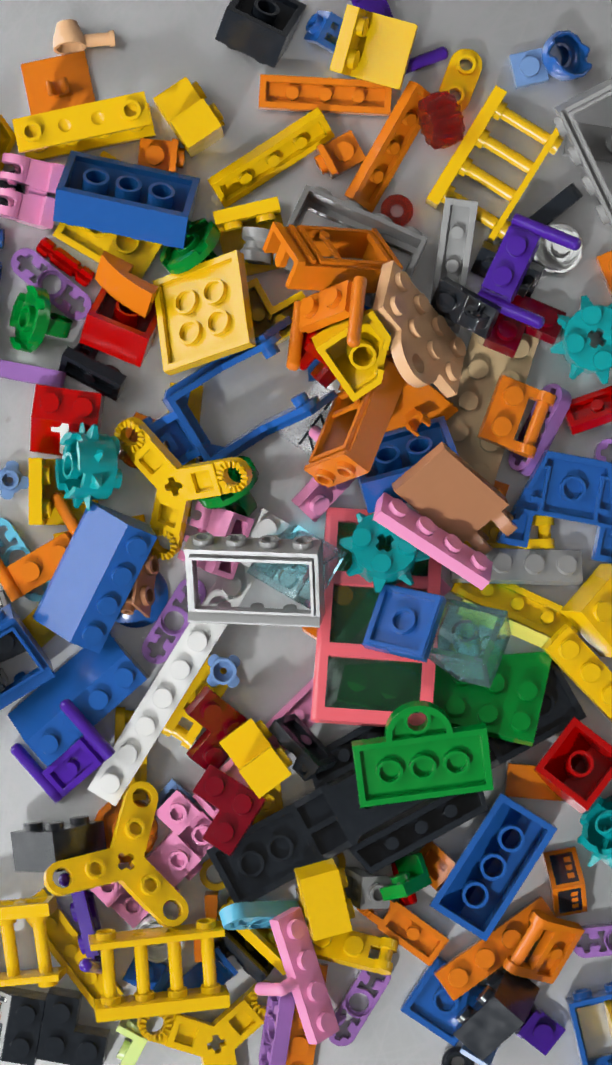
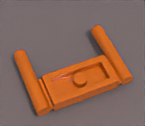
M356 276L353 281L346 280L307 296L302 301L294 302L286 367L289 370L296 371L300 367L304 332L309 334L349 318L347 345L351 348H356L360 345L367 279L365 277Z
M62 492L53 493L51 501L69 531L64 532L8 567L5 566L0 557V583L11 602L18 600L51 580L79 524L67 500L63 498Z

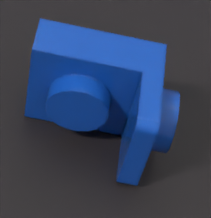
M318 10L316 14L311 16L306 25L307 32L304 40L317 44L334 54L343 19L333 12Z
M134 956L122 980L137 987ZM148 961L151 990L154 992L167 991L171 987L169 964L166 962L154 963Z

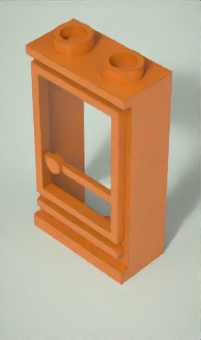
M273 221L262 248L264 253L276 254V267L285 268L289 258L291 257L294 264L285 284L287 289L323 291L346 280L353 281L356 276H362L367 279L366 293L376 294L383 264L394 260L401 270L403 269L402 264L377 228L367 230L307 225L295 227L292 224L286 227L281 222ZM342 258H358V259H363V260H352V259H342Z
M387 358L385 359L382 383L355 402L350 399L343 387L339 386L338 390L340 392L337 393L338 396L332 403L309 459L310 464L304 467V470L312 475L317 483L330 488L370 472L405 384V380L391 361Z

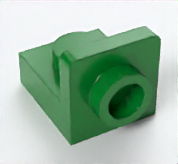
M422 853L409 854L396 860L395 864L398 874L391 876V883L379 889L383 901L408 897L432 884Z

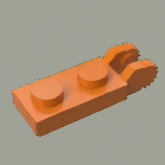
M390 900L389 909L383 917L378 915L373 909L357 908L360 913L374 922L380 931L390 938L397 940L402 947L428 966L432 965L449 941L446 935L406 906L400 904L397 900Z

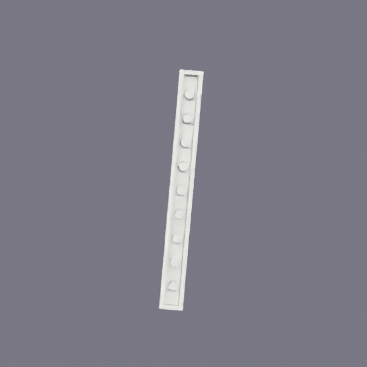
M261 507L254 518L249 537L260 538L264 535H275L281 538L289 523ZM239 562L233 580L218 576L201 606H217L218 603L226 601L231 603V607H239L265 563ZM189 623L113 746L116 752L102 764L87 788L89 791L112 805H117L228 624Z

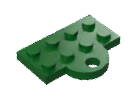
M420 700L407 702L395 709L389 716L385 726L384 737L351 741L360 808L494 790L486 723L452 727L446 712L434 703ZM415 712H421L426 715L425 722L418 726L411 725L408 722V718Z

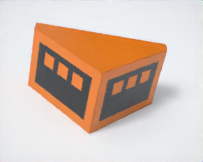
M572 846L543 852L554 915L561 917L587 912L585 881L576 847Z

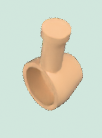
M66 19L56 24L53 36V50L57 54L67 55L81 52L87 47H115L114 30L106 33L83 34L75 20Z

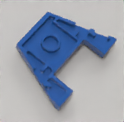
M545 450L510 512L514 517L512 522L517 525L518 529L509 536H506L500 530L496 537V542L527 548L533 516L537 514L596 525L597 531L591 559L612 563V462Z

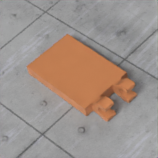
M443 442L439 443L392 483L394 492L422 516L431 519L436 526L447 533L457 536L462 543L468 541L475 551H479L484 555L493 549L486 542L489 540V537L480 530L489 521L492 520L506 536H509L518 529L517 525L512 522L514 517L505 509L509 506L507 498Z

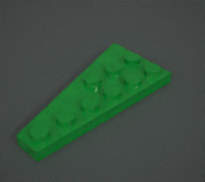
M545 651L460 657L459 659H436L433 703L446 712L452 727L486 723L488 737L532 747L552 659ZM390 662L345 666L337 701L378 711H394L407 702L420 700L422 663Z

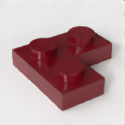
M516 294L511 304L543 316L545 319L544 326L536 329L499 313L490 337L486 338L483 346L511 358L514 357L523 333L554 345L562 327L557 322V314L566 316V312L528 296L522 298Z
M206 685L185 709V712L206 728L205 732L186 753L190 759L205 770L210 764L218 769L224 764L229 755L220 745L219 741L248 720L246 716Z
M210 764L192 791L219 809L202 839L231 857L267 800L263 797L259 799L254 791Z

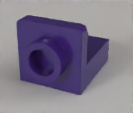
M533 1003L525 1023L515 1031V1034L519 1038L525 1039L546 1056L566 1029Z

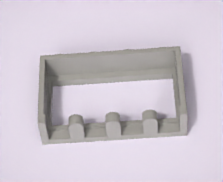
M612 78L554 107L558 117L554 118L553 121L561 137L567 135L572 145L567 148V151L574 165L578 166L581 164L586 174L581 180L590 196L595 194L600 205L595 207L599 218L604 225L609 223L612 226V195L573 115L612 95Z
M306 185L286 227L289 224L295 227L301 225L307 210L348 228L367 230L377 228L389 246L412 256L405 270L411 279L425 250L428 239L423 236L422 232L414 227L406 226L404 228L397 225L384 214H372L365 211L360 204L352 200H340L332 196V193L323 187L316 186L313 188ZM276 254L273 255V265H275ZM291 257L289 258L286 267L282 268L289 272L291 271L292 266L294 264ZM366 293L364 305L373 308L376 294Z
M197 533L189 536L183 548L185 554L188 622L320 628L325 615L322 540H313L308 536L280 539L275 535L251 538L243 534H231L223 537L213 536L210 533ZM197 561L309 565L311 610H299L294 604H287L283 609L264 608L262 603H253L250 608L231 607V603L226 601L218 603L217 606H201V599H199Z

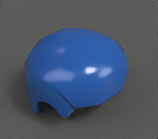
M569 30L553 33L543 46L542 61L546 71L559 81H572L582 78L593 66L587 61L590 48L581 42L578 35Z

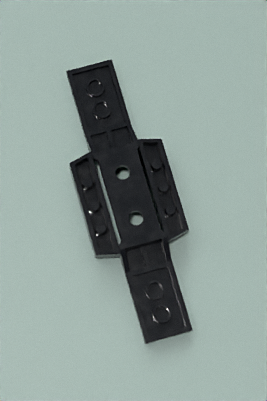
M553 660L550 665L532 747L563 731L573 717L579 721L587 717L560 668ZM361 726L325 746L338 760L331 769L317 773L312 778L315 787L314 791L252 825L231 857L215 846L206 852L233 902H253L295 879V868L331 859L347 849L370 874H373L487 811L488 807L484 792L440 797L358 843L361 835L426 800L378 805L371 809L360 808L358 802L356 773L333 786L327 785L355 770L351 741L385 736V727ZM488 737L491 769L532 747Z

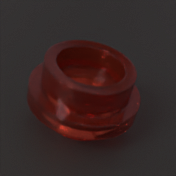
M395 194L383 201L380 213L391 218L393 223L403 227L412 219L413 205L407 197ZM393 206H400L403 210L402 216H392L391 208Z

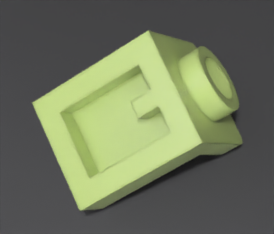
M120 1020L116 1031L132 1039V1041L125 1040L116 1058L121 1060L119 1065H135L148 1040L139 1032L136 1020Z

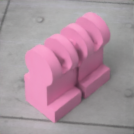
M3 153L1 162L13 166L15 173L0 171V180L6 181L9 185L16 186V184L23 185L25 193L15 191V188H0V197L8 201V206L0 205V217L42 230L53 229L55 198L48 196L56 195V188L65 165L49 163L13 153Z
M197 501L195 510L200 511L202 516L199 520L191 519L189 525L196 527L198 532H209L213 536L227 537L231 534H243L249 537L255 519L222 508L209 509L203 507L201 502ZM185 534L183 540L187 542L190 535ZM180 550L177 558L185 561V554L183 550ZM197 561V567L233 580L239 562Z

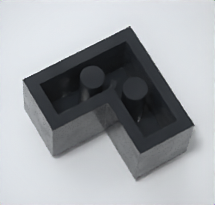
M87 815L69 818L70 824L64 825V821L48 822L44 824V827L43 821L24 823L23 830L10 832L15 872H45L50 865L57 861L107 849L103 821H90ZM59 869L55 870V872L64 871L63 869H61V870H59Z
M497 969L486 979L485 984L487 987L477 997V1003L472 1007L467 1004L456 1017L458 1024L453 1035L483 1061L525 1023L540 990L530 979L515 976L505 969L501 971Z
M54 986L50 987L46 996L36 1059L68 1065H104L110 1029L78 1024L83 997L80 991Z

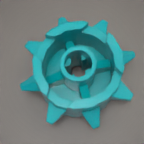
M587 295L581 296L580 310L573 314L572 317L557 314V322L563 329L560 335V342L552 346L550 351L554 354L564 355L565 360L571 365L569 378L572 380L582 372L587 374L595 373L602 384H607L609 371L612 368V303L608 307L603 305L596 306L592 304ZM597 332L600 335L599 340L602 342V345L598 344L592 347L589 345L591 339L588 337V333L593 335Z
M83 422L80 423L79 432L65 433L59 443L65 445L62 459L56 458L55 461L58 490H65L63 498L73 499L74 508H79L84 501L87 511H90L92 500H107L114 488L119 489L121 487L123 475L121 469H118L120 441L117 437L99 434L96 424H93L86 432Z
M360 512L356 514L359 524L353 531V535L342 538L339 541L340 546L352 552L353 564L346 572L347 575L359 574L367 582H373L375 593H381L385 584L395 585L403 581L409 586L413 585L411 573L415 568V563L430 559V556L374 521V513L368 516ZM387 545L391 547V551L386 552L385 549L379 551V547Z
M599 796L589 810L584 812L580 818L583 829L582 834L577 838V843L582 844L592 853L587 866L592 867L601 860L612 868V796L605 799Z

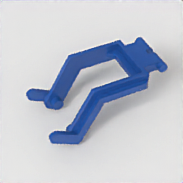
M290 316L283 318L255 337V347L209 362L165 390L162 401L169 412L154 422L150 416L142 420L162 443L165 441L169 451L182 465L196 457L200 462L236 457L268 435L313 415L338 396L335 390H332L321 398H318L316 395L309 399L306 392L303 391L291 399L293 407L265 419L223 447L211 444L187 405L190 392L222 371L259 352H262L265 359L280 352L276 344L282 338L279 331L292 322Z

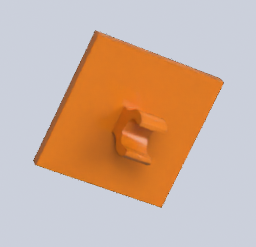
M85 51L20 64L31 115L95 102Z
M405 382L386 432L406 426L407 430L418 437L420 435L417 429L422 422L430 427V419L444 416L447 421L459 409L430 384L421 388H415Z

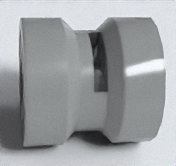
M243 227L242 239L246 243L240 252L244 254L245 263L271 265L272 253H264L262 249L270 229Z

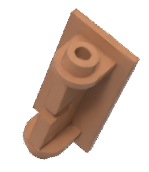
M150 551L121 609L123 614L133 615L134 610H138L146 618H150L151 606L155 601V579L159 572V561L156 555L151 554L152 551Z

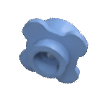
M8 461L6 467L0 470V495L6 500L12 499L14 493L21 489L29 487V478L23 476L16 461ZM8 477L13 478L12 483L7 482Z
M213 654L208 658L210 675L207 677V683L210 686L216 687L220 684L234 688L239 684L237 667L240 665V659L236 655H231L227 658ZM221 668H226V674L220 672Z

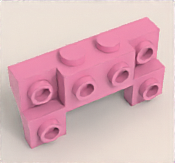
M177 788L155 812V815L172 831L146 859L179 892L180 890L176 886L184 877L190 881L201 870L203 866L199 862L207 854L206 851L213 847L212 844L202 839L214 819ZM119 882L89 889L108 908L112 907L133 929L149 913Z

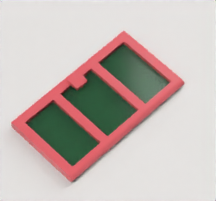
M329 507L326 511L323 547L325 615L320 628H317L310 721L316 723L385 727L389 716L399 706L418 700L433 703L437 633L427 662L366 649L362 645L379 593H375L373 582H367L359 574L347 575L346 572L353 564L352 552L340 546L339 541L342 538L353 535V531L359 524L356 514L360 512L368 516L372 513L368 514L367 509ZM382 545L379 547V551L385 549L386 552L391 551L390 546ZM431 557L430 559L416 562L415 568L411 573L414 584L409 586L402 581L395 584V586L440 595L442 564ZM415 712L409 716L408 722L414 726L421 725L425 722L426 715L421 712Z

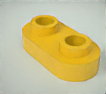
M460 49L450 59L437 95L439 107L448 114H459L469 105L482 70L481 57L474 50ZM462 60H469L472 68L470 70H463L460 67V62ZM455 90L459 92L460 99L452 101L449 99L448 93Z

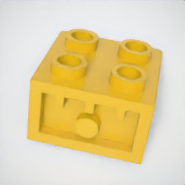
M347 4L329 70L400 90L418 26Z
M278 196L213 211L215 224L220 230L219 240L223 255L234 250L240 251L244 247L246 242L242 239L243 227L270 229L273 221L281 222L283 225ZM272 253L271 265L245 263L246 276L281 269L273 265L274 253Z
M29 458V525H65L51 501V496L55 492H62L65 495V490H58L55 477L56 459ZM66 499L80 522L86 509L85 502L83 501L79 508H74L73 499Z

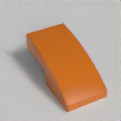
M104 251L100 258L95 280L123 306L146 318L151 311L158 287L131 274L134 267L133 264Z
M507 763L504 795L508 797L564 801L534 771L537 765Z
M219 890L206 891L204 895L206 918H215L217 921ZM200 939L194 940L195 963L202 962Z

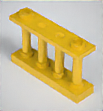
M497 85L425 201L426 204L437 209L440 202L444 204L445 197L468 200L455 192L456 188L451 185L458 174L462 177L467 175L508 200L510 203L500 219L480 206L477 208L476 220L492 229L487 239L491 243H493L496 237L504 238L508 227L511 226V221L507 219L547 153L555 155L564 140L559 135L557 128L550 134L507 107L508 103L503 101L507 91ZM494 118L498 121L500 118L544 145L535 162L490 136L491 132L486 127L491 119ZM476 146L481 149L483 146L527 173L518 190L472 163L473 159L469 158L474 147Z
M144 91L12 119L19 153H25L26 157L41 161L69 156L71 150L84 153L140 141V138L150 139L156 137L150 106L146 101Z
M56 895L0 900V928L7 972H0V987L37 983L40 988L52 987L57 985L58 981L67 973L66 966L52 967L46 920L49 919L48 916L58 908ZM28 918L29 922L33 924L39 969L20 970L14 931L16 919Z
M200 918L196 920V923L179 925L173 928L156 927L116 932L115 929L106 928L97 930L95 934L88 935L90 950H100L104 995L100 999H93L96 1022L230 1008V995L226 984L221 985L217 982L214 938L225 937V929L222 922L216 921L215 918ZM200 939L204 983L201 984V987L187 989L183 981L180 941ZM167 943L171 987L167 991L154 992L150 988L147 945ZM134 947L137 991L134 992V995L121 996L117 993L114 949Z

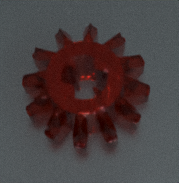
M438 91L419 100L416 112L419 117L418 124L421 128V134L425 136V141L428 145H431L434 150L439 148L445 149L463 140V132L466 128L463 123L464 116L461 113V106L457 104L454 95H451L448 91Z

